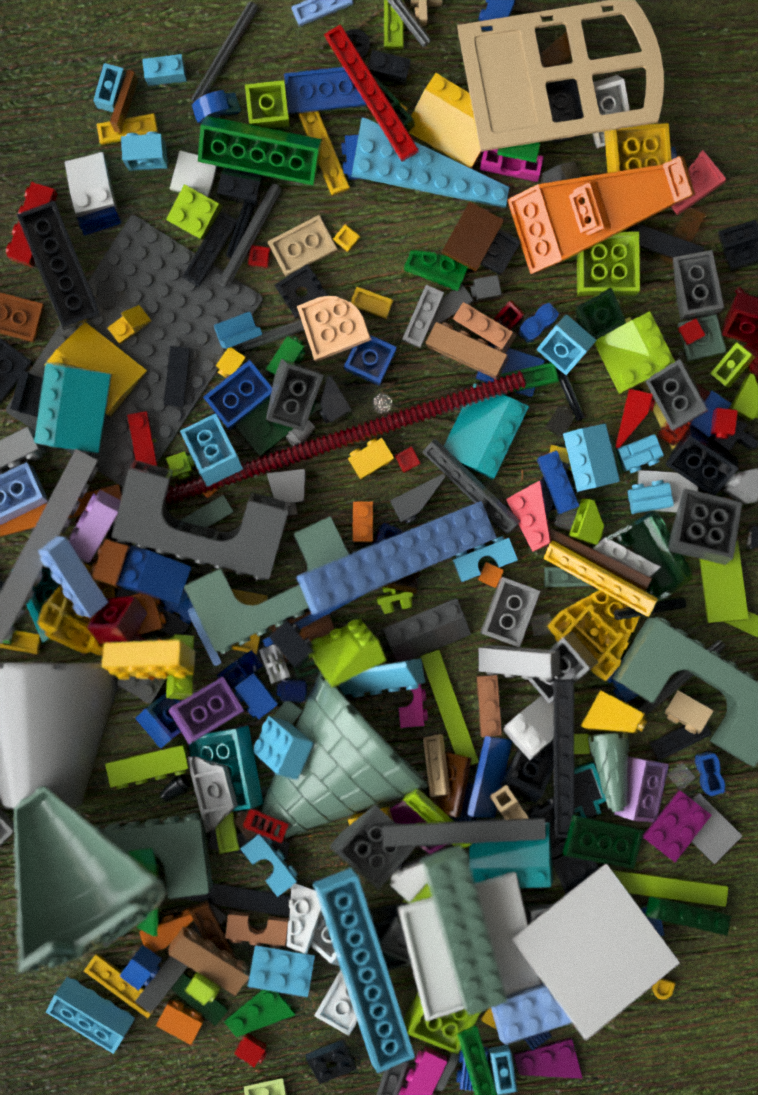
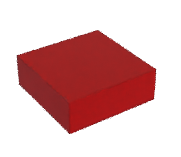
M252 245L248 266L268 268L271 249Z
M696 318L678 328L687 346L705 336Z
M412 446L394 455L403 473L421 464Z

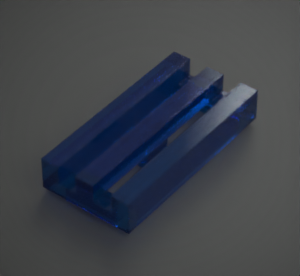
M115 206L77 218L84 236L121 224Z

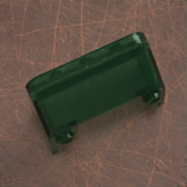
M656 511L643 515L606 537L607 541L617 536V540L621 545L625 547L632 545L637 555L660 566L651 576L652 579L646 589L648 594L658 599L657 602L672 595L692 580V571L683 555L668 551L671 534Z

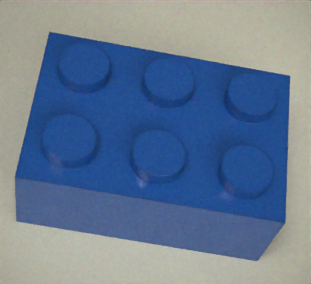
M249 360L203 398L226 427L232 430L237 423L271 397L272 387Z

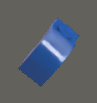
M224 90L208 93L192 104L197 123H202L205 116L219 118L222 115H237L241 112L236 94L224 93Z

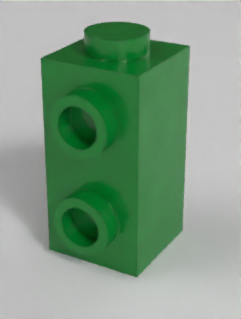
M287 336L266 368L267 372L275 377L281 359L301 363L306 354L304 353L303 342L294 336L292 339Z

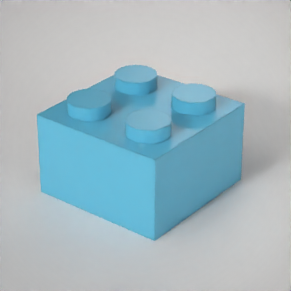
M147 132L146 135L128 133L126 136H121L122 160L129 171L168 168L167 148L161 134H158V132Z
M566 314L536 350L567 375L596 342V339Z

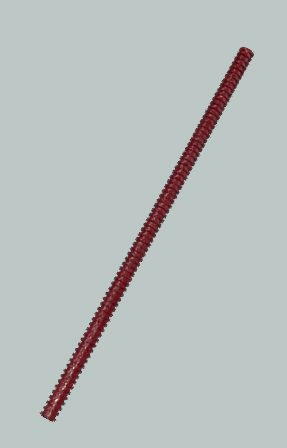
M518 371V374L512 373L511 376L506 375L505 378L500 377L499 380L494 379L493 382L488 381L487 384L482 383L481 386L478 384L475 388L472 386L469 390L466 388L463 392L460 390L457 394L454 392L451 396L448 394L445 398L442 396L441 399L438 400L436 398L433 402L430 400L427 404L423 402L421 406L417 404L415 408L411 406L409 410L405 408L403 412L399 410L400 413L393 412L394 415L387 414V417L382 416L381 419L376 418L375 421L370 420L369 423L364 422L363 425L358 424L357 427L352 426L351 429L348 427L345 431L342 429L339 433L336 431L333 435L330 433L327 437L324 435L321 439L318 437L317 440L314 441L312 439L309 443L306 441L303 445L299 443L297 447L293 445V448L281 449V452L276 451V454L270 453V456L264 455L263 458L258 457L257 460L252 459L251 462L246 461L245 464L242 462L243 470L208 487L202 476L199 479L194 478L193 481L188 480L187 483L182 482L181 485L176 484V487L170 486L166 504L172 505V502L178 503V500L184 501V498L189 499L190 496L195 497L196 494L201 495L202 492L207 493L208 490L213 491L214 488L217 490L220 486L223 488L226 484L229 486L232 482L235 484L238 480L241 482L242 479L245 478L247 480L250 476L254 478V475L260 476V473L272 472V469L277 470V467L283 468L284 465L289 466L290 463L295 464L296 461L301 462L302 459L307 460L308 457L311 459L314 455L317 457L320 453L323 455L326 451L329 453L332 449L335 451L338 447L341 449L344 445L347 447L350 443L353 445L356 441L359 443L362 439L363 441H366V438L372 439L371 436L377 437V434L383 435V432L389 433V430L395 431L396 428L401 429L402 426L407 427L408 424L413 425L414 422L419 423L420 420L423 422L426 418L429 420L432 416L435 418L438 414L441 416L444 412L447 414L449 413L448 411L451 410L453 412L456 408L459 410L462 406L465 408L468 404L472 406L474 402L478 404L480 400L484 402V399L490 400V397L496 398V395L502 396V393L508 394V391L520 390V387H526L523 373ZM76 517V520H75L76 526H77V524H78V522H79L78 520H79L80 517Z

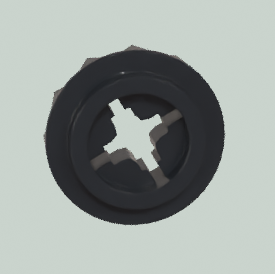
M359 29L345 31L352 43L354 38H356L357 45H360L356 47V50L361 58L367 55L370 41L366 33Z

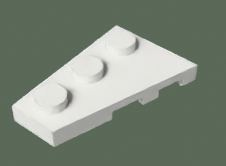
M606 537L593 547V549L650 577L660 568V566L651 563Z
M295 883L290 887L291 900H289L290 920L288 921L287 947L307 954L320 920L322 909L315 890Z

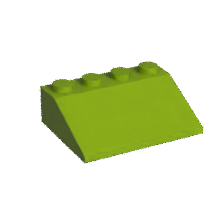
M418 992L403 1021L408 1035L458 1054L461 1045L457 1033L473 1026L481 1011L469 1016L466 1010L463 1009L426 1021Z

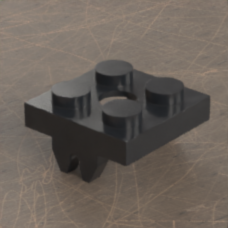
M308 264L274 285L295 319L300 317L297 306L319 297L328 296ZM305 287L308 291L307 295L304 298L298 297L296 295L297 288Z
M340 1040L305 1054L306 1060L319 1084L357 1070L346 1040ZM330 1061H334L335 1063H337V1065L332 1068H328L326 1066V1064Z

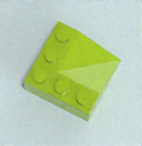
M620 232L577 254V296H636L639 293V232Z
M651 312L596 339L594 343L619 394L644 383L652 375L675 362Z
M361 619L350 621L346 626L334 629L329 634L312 640L315 646L312 648L315 651V654L312 656L313 660L331 688L386 661L378 640Z

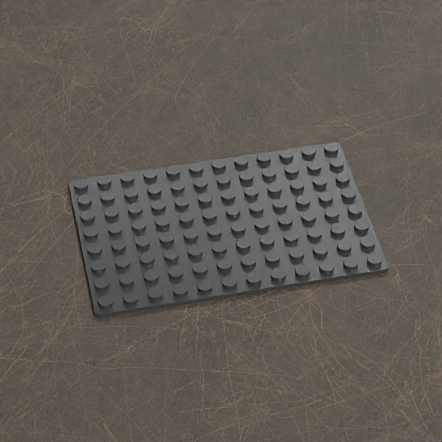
M135 215L130 216L88 281L101 317L86 323L145 368L147 372L110 417L105 414L99 453L79 450L98 460L95 465L98 467V471L123 487L125 486L129 467L135 460L127 415L144 411L148 412L152 438L156 439V442L153 443L158 464L218 370L216 364L227 350L221 347L214 325L246 312H250L253 316L263 300L260 294L236 279H233L228 289L221 287L218 281L223 271L214 265L200 288L184 280L182 275L195 253ZM140 305L151 319V322L120 345L108 330V327L122 317L121 313L123 311ZM60 324L29 373L44 378V364L56 349L82 324L64 331ZM170 346L191 349L184 408L163 405ZM11 400L6 407V412L36 431L38 417L10 409ZM63 448L72 455L75 452V450Z

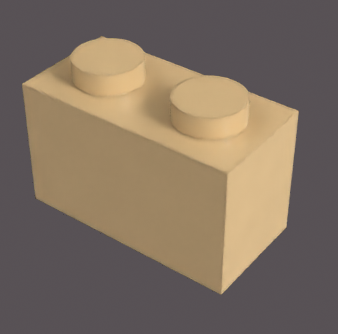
M677 691L665 714L668 715L667 719L676 724L680 722L685 725L687 731L693 734L696 732L700 734L713 710Z

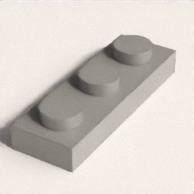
M428 285L425 286L402 338L403 341L421 348L444 292Z

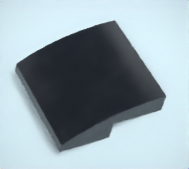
M756 219L718 231L721 247L730 272L758 263V224Z

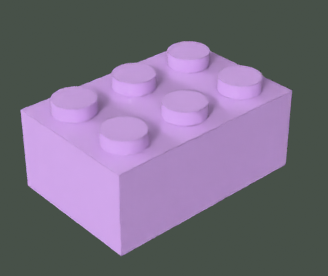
M99 490L97 495L93 493L88 502L87 511L84 510L77 526L73 528L68 539L78 557L88 563L91 561L116 517L121 500L102 490Z

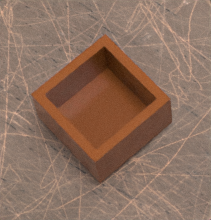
M105 540L99 546L97 553L99 558L97 563L93 564L91 570L92 578L99 584L122 590L123 588L118 584L130 548Z

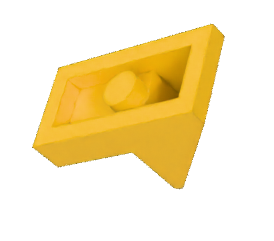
M137 305L121 313L122 317L111 324L108 330L121 345L150 323L151 319L141 306Z

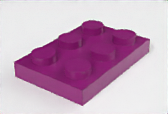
M678 790L642 837L672 861L676 862L712 815L682 791Z

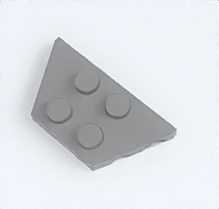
M196 756L187 757V762L207 833L213 831L238 804L228 766Z

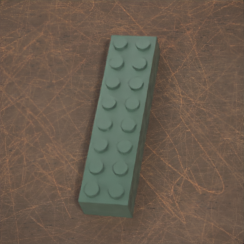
M458 845L421 858L462 1005L470 1016L507 1002L466 853Z

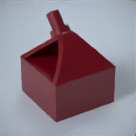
M738 287L735 290L737 295L724 320L722 336L758 346V297L750 295L741 287Z
M136 597L106 598L108 603L95 613L86 627L99 644L149 642V640L141 637L142 634L138 633L147 612Z

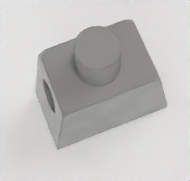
M305 469L267 473L273 497L289 502L287 516L297 515L296 503H303L305 500Z

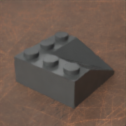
M684 488L671 531L668 551L726 565L734 556L742 503Z

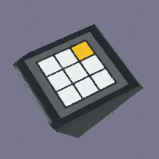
M757 526L748 528L746 550L758 547Z

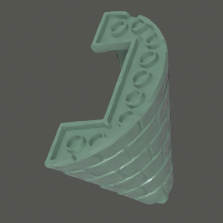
M321 672L317 675L313 689L295 726L313 742L298 780L275 773L270 787H268L264 795L263 804L258 809L261 813L289 824L284 839L372 808L374 805L379 806L382 803L404 797L416 789L422 791L429 787V784L403 756L400 757L348 701L347 695H344L337 685L332 688L330 687ZM265 818L262 819V824H264ZM270 821V824H269V827H270V828L272 827V824H273L272 821ZM277 825L274 836H277L281 825Z
M46 786L37 788L34 794L23 798L14 807L16 889H18V944H20L18 968L20 972L38 971L40 966L49 965L51 968L93 952V945L108 944L124 935L146 919L145 913L155 910L163 900L165 889L159 879L128 856L124 850L106 838L102 832L89 824L84 817L67 806L62 799Z

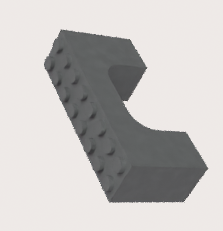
M137 460L133 461L128 470L112 533L113 538H116L121 543H135L140 548L156 549L155 551L162 554H167V552L173 553L181 559H195V562L199 564L210 563L218 569H232L240 575H245V573L251 574L259 580L270 578L287 517L289 502L251 492L241 525L232 531H217L178 520L170 514L167 509L166 498L173 470Z

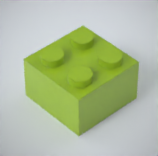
M284 80L245 85L250 125L269 129L290 126Z
M184 184L166 220L204 240L223 205Z

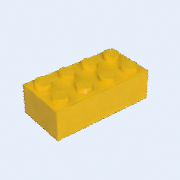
M181 640L104 643L102 668L109 671V674L116 675L120 680H129L130 677L148 679V676H155L159 679H165L167 676L186 678V675H194L195 651Z

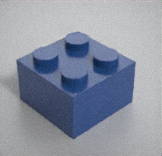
M370 335V341L352 348L344 365V370L381 386L397 351V347Z

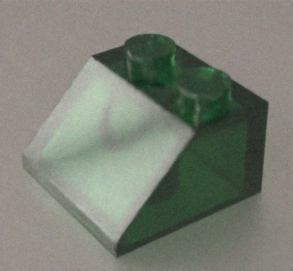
M612 288L576 306L577 324L596 340L626 324Z

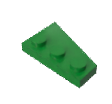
M411 250L403 270L459 291L468 267L446 255Z
M261 989L228 1016L224 1023L235 1037H239L292 1017L296 1013L279 992Z

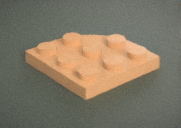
M324 296L297 306L316 362L371 340L364 317L351 302L336 296Z

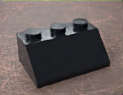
M691 426L677 441L666 462V466L714 496L739 469L737 457Z

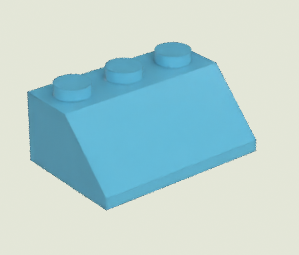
M606 424L563 433L577 492L620 482Z

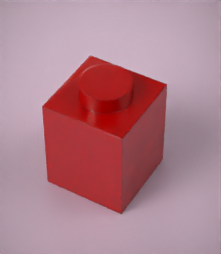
M723 408L713 410L710 434H716V438L728 439V436L734 435L738 410Z
M247 1033L237 1046L234 1054L252 1067H255L257 1063L261 1064L265 1059L267 1045L250 1033Z

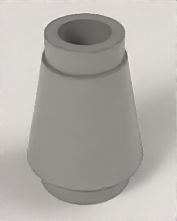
M307 420L304 431L294 428L289 431L286 439L292 446L296 445L297 447L299 443L303 445L315 429V426Z

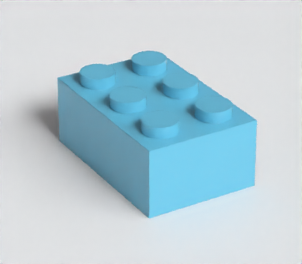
M216 414L180 430L207 487L243 470Z
M268 716L262 726L259 739L255 742L253 752L277 775L298 780L313 742L290 722Z
M255 946L248 987L308 997L315 956Z

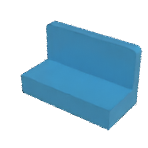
M250 312L214 325L220 345L225 349L262 335L260 327L255 326Z

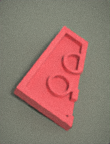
M703 150L695 162L688 168L696 195L671 206L676 215L726 182L724 175Z
M541 480L506 499L512 513L520 520L518 524L533 552L551 543Z

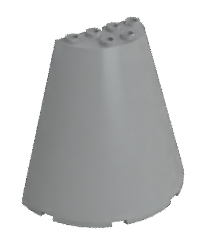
M102 662L70 664L0 663V800L4 809H14L20 800L31 796L41 786H46L73 810L76 809V806L82 804L118 688L116 683L119 679L116 675L109 674V671L102 668Z

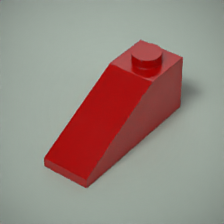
M629 389L616 448H620L648 415L649 410L653 411L655 399H652L651 393Z

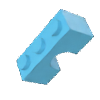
M501 536L492 540V545L486 547L484 543L474 547L475 551L467 554V551L457 554L453 563L461 582L481 575L478 569V562L483 556L492 557L498 568L517 561L518 559L510 539H504Z
M257 834L245 843L241 850L252 865L261 859H267L273 864L274 871L265 881L278 897L297 882L298 878L296 876L298 873L292 865L288 866L284 860L286 858L279 849L275 850L271 845L273 843L272 839Z

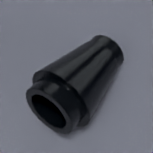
M176 775L160 792V795L164 801L168 802L187 792L190 783L184 775Z

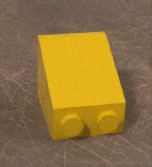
M600 690L581 726L588 730L637 734L639 730L641 732L644 730L648 721L645 720L647 716Z

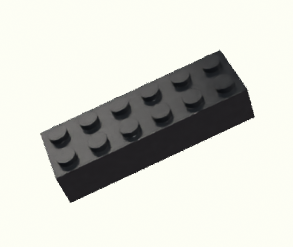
M55 201L16 214L63 331L101 317Z

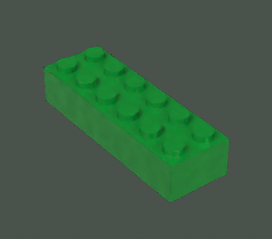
M205 116L200 127L197 162L314 185L318 173L322 139Z

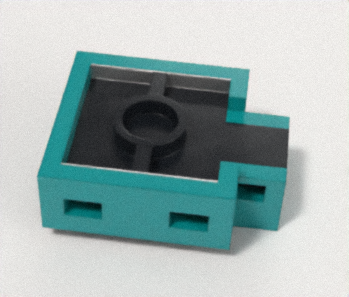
M591 761L574 768L575 813L578 812L580 816L586 818L600 814L601 811L598 804L606 802L596 767Z

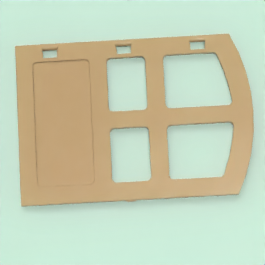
M607 0L457 25L480 152L658 122L664 92L662 57L652 26L635 0ZM613 6V11H602V7ZM624 15L642 51L590 60L587 54L581 22ZM553 16V21L542 22L541 17ZM563 24L566 26L573 62L571 64L544 68L541 65L535 29ZM493 26V31L482 32L481 27ZM640 67L645 68L646 95L644 107L637 110L601 115L598 109L592 76ZM575 79L578 85L584 117L582 119L555 123L552 120L545 84Z

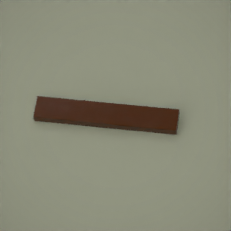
M549 527L551 542L552 540L639 589L646 591L652 577Z

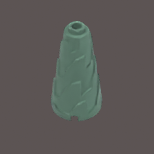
M628 733L588 737L591 755L594 757L607 806L612 808V812L624 811V807H627Z

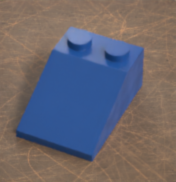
M131 545L118 584L123 589L179 605L192 567Z

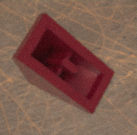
M510 300L493 320L511 331L523 319L525 313Z

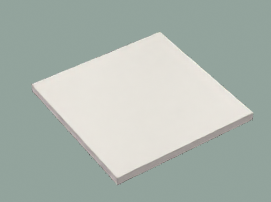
M607 864L601 866L511 938L586 1040L680 963Z
M515 872L476 883L475 888L505 995L541 985L539 976L511 939L527 926ZM432 897L398 907L426 1021L465 1009L462 1005Z

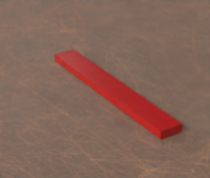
M341 24L325 33V39L401 162L419 153V149Z

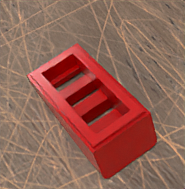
M251 808L246 816L243 827L282 843L289 824ZM255 815H258L254 827H252L251 824L253 822V819ZM265 818L262 829H258L262 819ZM270 821H272L273 824H272V827H271V829H270V832L267 833V832H266V831H267V828H268V826H269V824H270ZM277 825H281L277 836H274Z

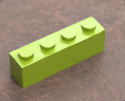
M186 744L107 762L105 767L110 787L116 786L117 789L128 787V783L136 782V785L148 782V778L155 777V780L167 778L169 773L174 772L175 776L187 773L186 769H189Z

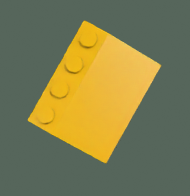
M435 73L411 115L415 126L409 133L449 158L471 169L482 152H480L470 94Z
M669 123L646 124L604 131L607 173L662 165L671 161Z
M86 322L60 345L46 362H57L112 374L105 413L110 417L147 372L145 368Z

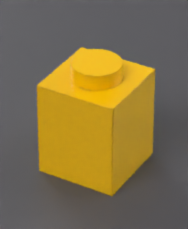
M230 347L216 364V367L219 369L218 373L224 378H228L243 366L247 359Z

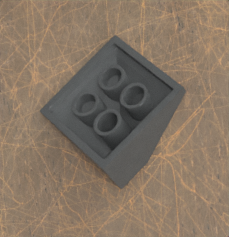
M374 805L344 829L330 847L379 890L417 845L384 847L383 825L396 823Z

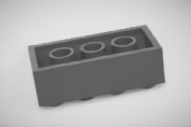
M457 598L383 628L397 662L414 659L471 635Z

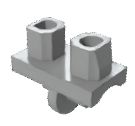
M275 644L259 650L271 683L290 677L282 652Z

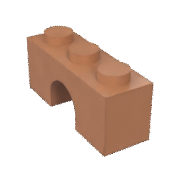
M464 302L453 318L462 326L506 352L517 336L509 329Z
M497 675L476 676L481 737L502 736Z
M230 910L225 936L226 939H230V942L241 943L242 941H250L249 944L256 946L265 943L269 944L272 948L285 946L289 918L269 916L267 927L262 930H256L249 923L250 913Z

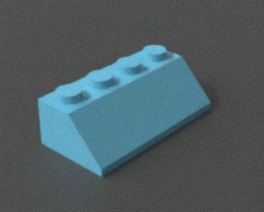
M421 659L377 665L338 684L344 695L352 694V697L364 696V692L369 691L370 695L380 694L383 689H388V692L400 691V687L405 686L407 690L419 688L418 684L425 683Z
M69 977L65 978L46 1011L47 1014L113 1054L135 1019L128 1011L121 1010L110 1000L103 999L94 990L85 988L77 980Z

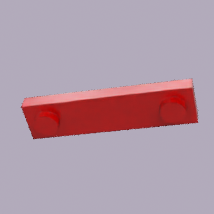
M144 411L127 415L135 460L158 466L148 412Z

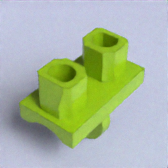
M382 587L384 593H392L377 597L378 605H381L384 614L394 612L393 601L400 600L402 609L412 607L411 597L413 593L396 592L395 589Z

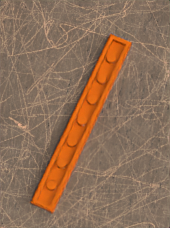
M119 484L99 489L119 500L122 498ZM99 490L85 493L82 499L78 497L77 501L80 504L73 516L69 515L68 519L81 516L84 510L87 511L86 508L93 493L97 495ZM43 504L0 525V537L35 528L47 504Z

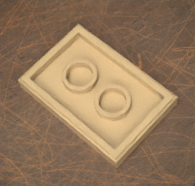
M320 215L268 241V245L285 277L306 264L311 265L338 251Z

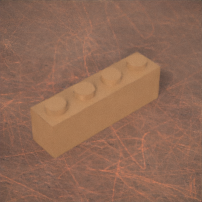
M445 322L442 324L435 323L426 341L429 349L499 380L509 360L505 350L499 347L491 348L486 341L479 338L476 341L470 338V334L462 330L460 332L452 330L453 327Z
M182 927L169 945L170 956L234 995L238 993L249 978V967L244 961L236 960L228 951L215 947L212 941L204 940L192 929L188 930Z

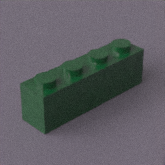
M649 896L646 917L728 936L731 921L730 915Z

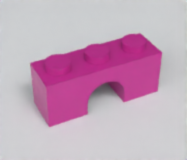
M498 149L483 152L480 170L535 182L538 181L544 156L538 155L535 163L497 155Z
M418 684L419 688L411 689L413 692L412 702L407 706H399L400 728L424 726V721H428L427 709H423L422 701H426L425 689H421V684Z

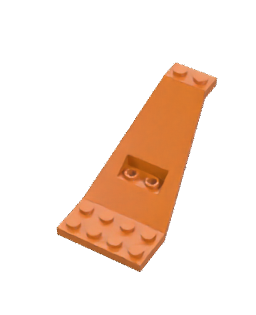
M679 156L662 165L538 184L507 199L530 274H535L567 260L696 194L684 157Z

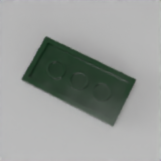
M270 398L235 425L260 457L286 437L289 431L294 429L266 420ZM316 399L313 403L309 417H311L314 413L321 409V406L316 401Z
M573 815L563 854L569 857L634 869L644 830Z

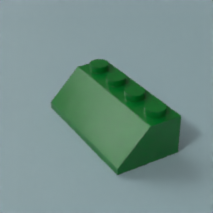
M152 848L128 851V856L158 879ZM157 907L155 910L145 913L147 918L135 927L152 936H158Z

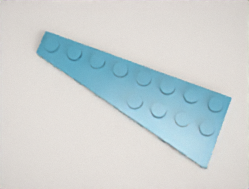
M362 117L352 177L501 208L506 207L509 192L508 186L416 142L414 143L419 149V153L401 162L379 124Z

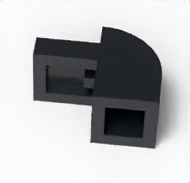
M736 421L735 434L728 436V439L716 438V434L711 438L713 442L726 451H730L736 441L750 451L758 446V441L755 440L756 436L748 431L745 433L744 429L747 427V424Z

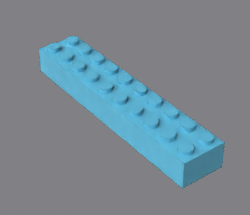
M350 868L314 882L313 885L371 1064L377 1073H380L414 1058L415 1056L358 876Z

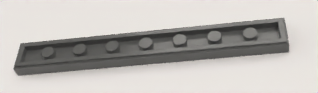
M544 818L383 825L384 847L545 839Z

